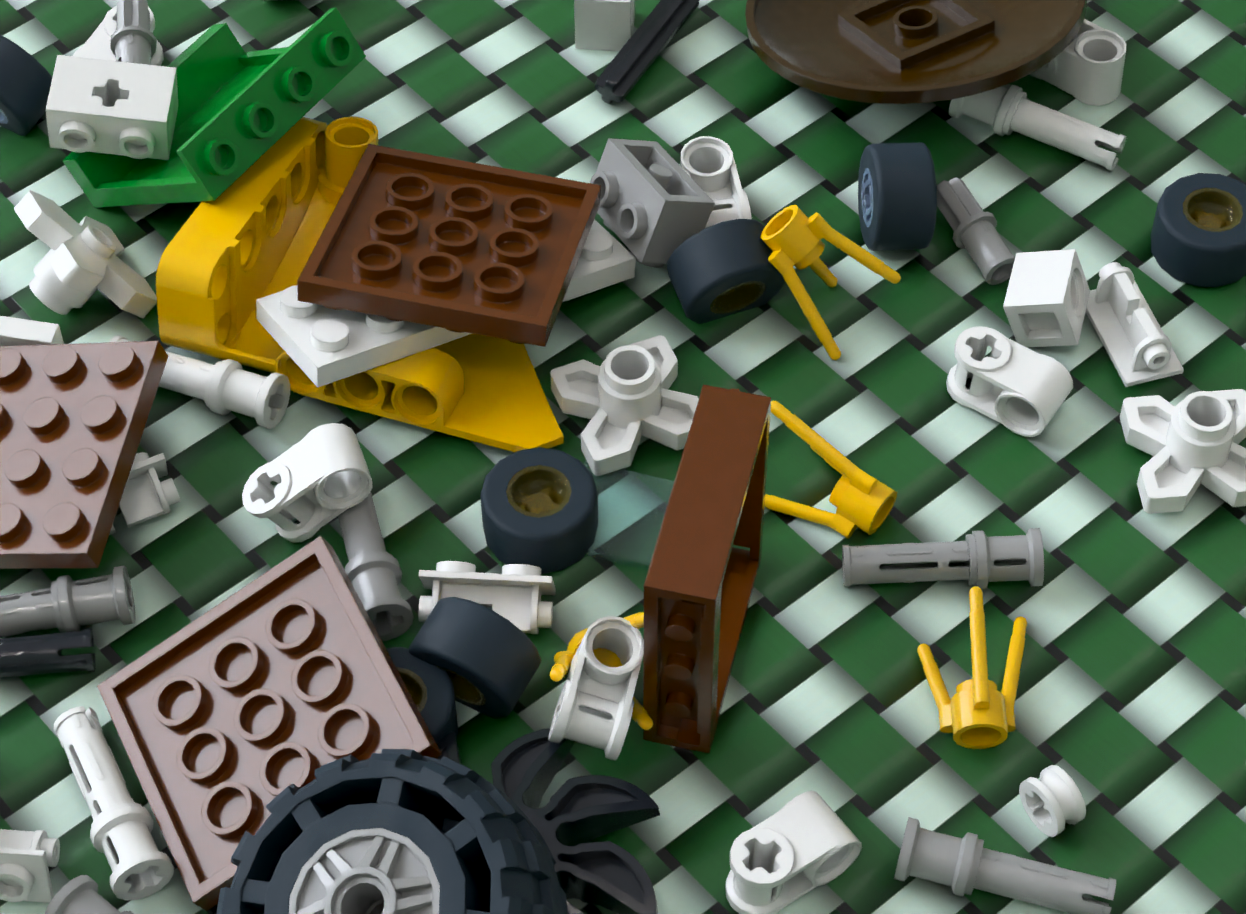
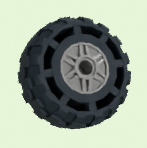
M382 749L381 753H372L371 757L366 760L360 761L354 756L348 755L322 765L320 768L315 769V780L302 788H298L292 783L268 803L266 808L272 814L254 836L245 831L231 857L230 862L235 864L237 869L231 887L220 889L216 913L568 914L566 893L560 887L554 867L557 863L536 827L506 794L472 769L444 756L440 760L422 756L413 749Z

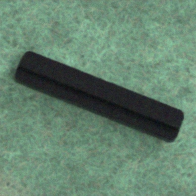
M660 0L596 80L595 89L602 95L604 102L611 104L613 101L622 102L698 7L699 0Z

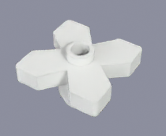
M31 190L14 207L15 212L26 229L51 248L34 267L36 276L29 283L34 295L48 308L58 314L67 315L72 308H81L97 289L101 290L120 309L144 318L157 304L156 294L146 279L118 258L125 248L110 227L88 216H85L78 224L53 200Z
M658 335L630 345L618 347L607 355L601 366L582 359L551 370V391L562 412L591 419L581 433V450L594 475L601 476L631 466L642 435L677 451L684 449L699 398L698 396L668 390L678 376V359L666 337Z
M1245 390L1198 391L1186 396L1176 406L1160 395L1128 397L1123 400L1120 422L1126 443L1154 456L1140 468L1137 480L1142 506L1146 513L1183 511L1200 484L1204 485L1232 507L1246 506V448L1238 445L1246 438Z

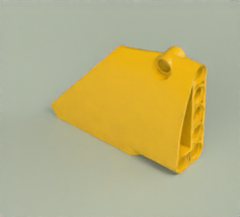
M302 117L215 201H202L161 255L156 273V297L159 335L161 341L166 345L222 360H235L241 365L270 373L284 374L289 379L290 390L303 396L511 452L538 447L550 449L564 443V435L548 403L524 344H516L495 337L470 334L317 388L256 319V299L283 291L291 286H297V280L368 144L378 145L377 127L369 120L360 117H342L327 125L326 122Z

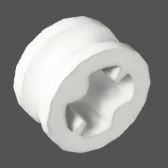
M1050 765L1040 772V780L1029 777L1020 783L1019 794L1026 813L1036 827L1047 836L1054 837L1064 831L1065 822L1075 825L1085 818L1086 807L1081 792L1073 779L1059 766Z

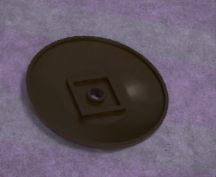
M747 0L745 16L748 38L754 51L770 69L783 78L803 88L840 99L880 104H913L952 100L979 94L1004 86L1033 73L1053 60L1073 41L1084 21L1087 0Z

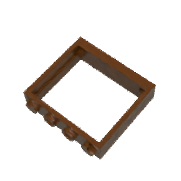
M704 384L702 386L644 583L643 708L653 720V726L649 730L643 729V740L710 754L761 561L771 397L741 392L740 389H725ZM733 545H736V546H741V547L750 548V551H749V550H744V549H739V548H734V547H732V546H733Z

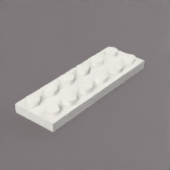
M595 219L563 302L635 277L636 257ZM291 286L283 291L256 299V319L317 388L473 334L468 332H452L445 328L409 321H392L382 316L344 309L333 310L323 305L298 301L297 286Z

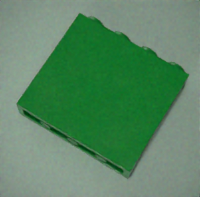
M330 8L293 44L282 48L244 52L227 23L212 25L167 66L177 68L178 111L169 160L135 159L124 155L96 152H71L62 161L94 207L215 201L349 74L366 55L337 8Z

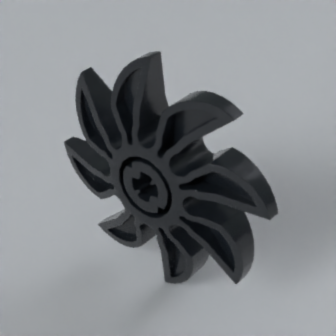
M542 729L526 734L507 745L491 764L493 785L506 794L520 808L542 835L557 863L554 867L560 887L566 893V900L579 899L584 903L602 906L617 914H658L657 900L651 880L635 857L610 841L589 843L597 837L660 816L659 807L654 800L643 790L625 780L611 776L587 775L568 779L550 798L549 803L539 808L545 791L575 741L563 738L559 744L548 741L550 729ZM453 731L437 743L442 755L436 759L441 760L444 756L462 765L457 738ZM567 901L568 914H584Z

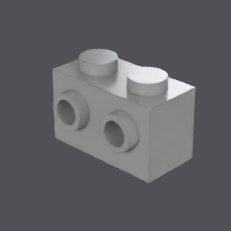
M608 138L597 171L590 181L591 184L601 185L600 206L597 213L603 219L604 225L621 239L636 257V261L654 268L663 267L664 264H667L671 254L689 237L705 229L715 204L657 141Z

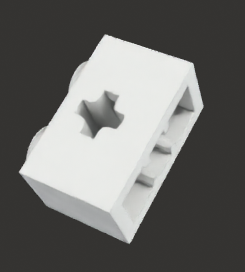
M57 55L46 105L50 148L67 149L78 153L96 152L124 155L135 159L169 160L178 111L177 68Z

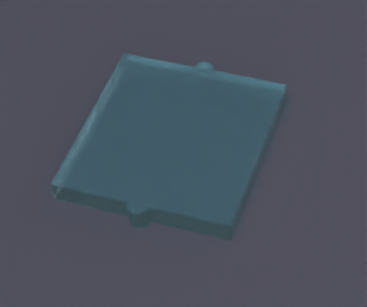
M585 461L584 465L593 475L598 494V527L594 542L587 549L585 555L648 571L674 481L624 469L596 476L593 474L588 462Z

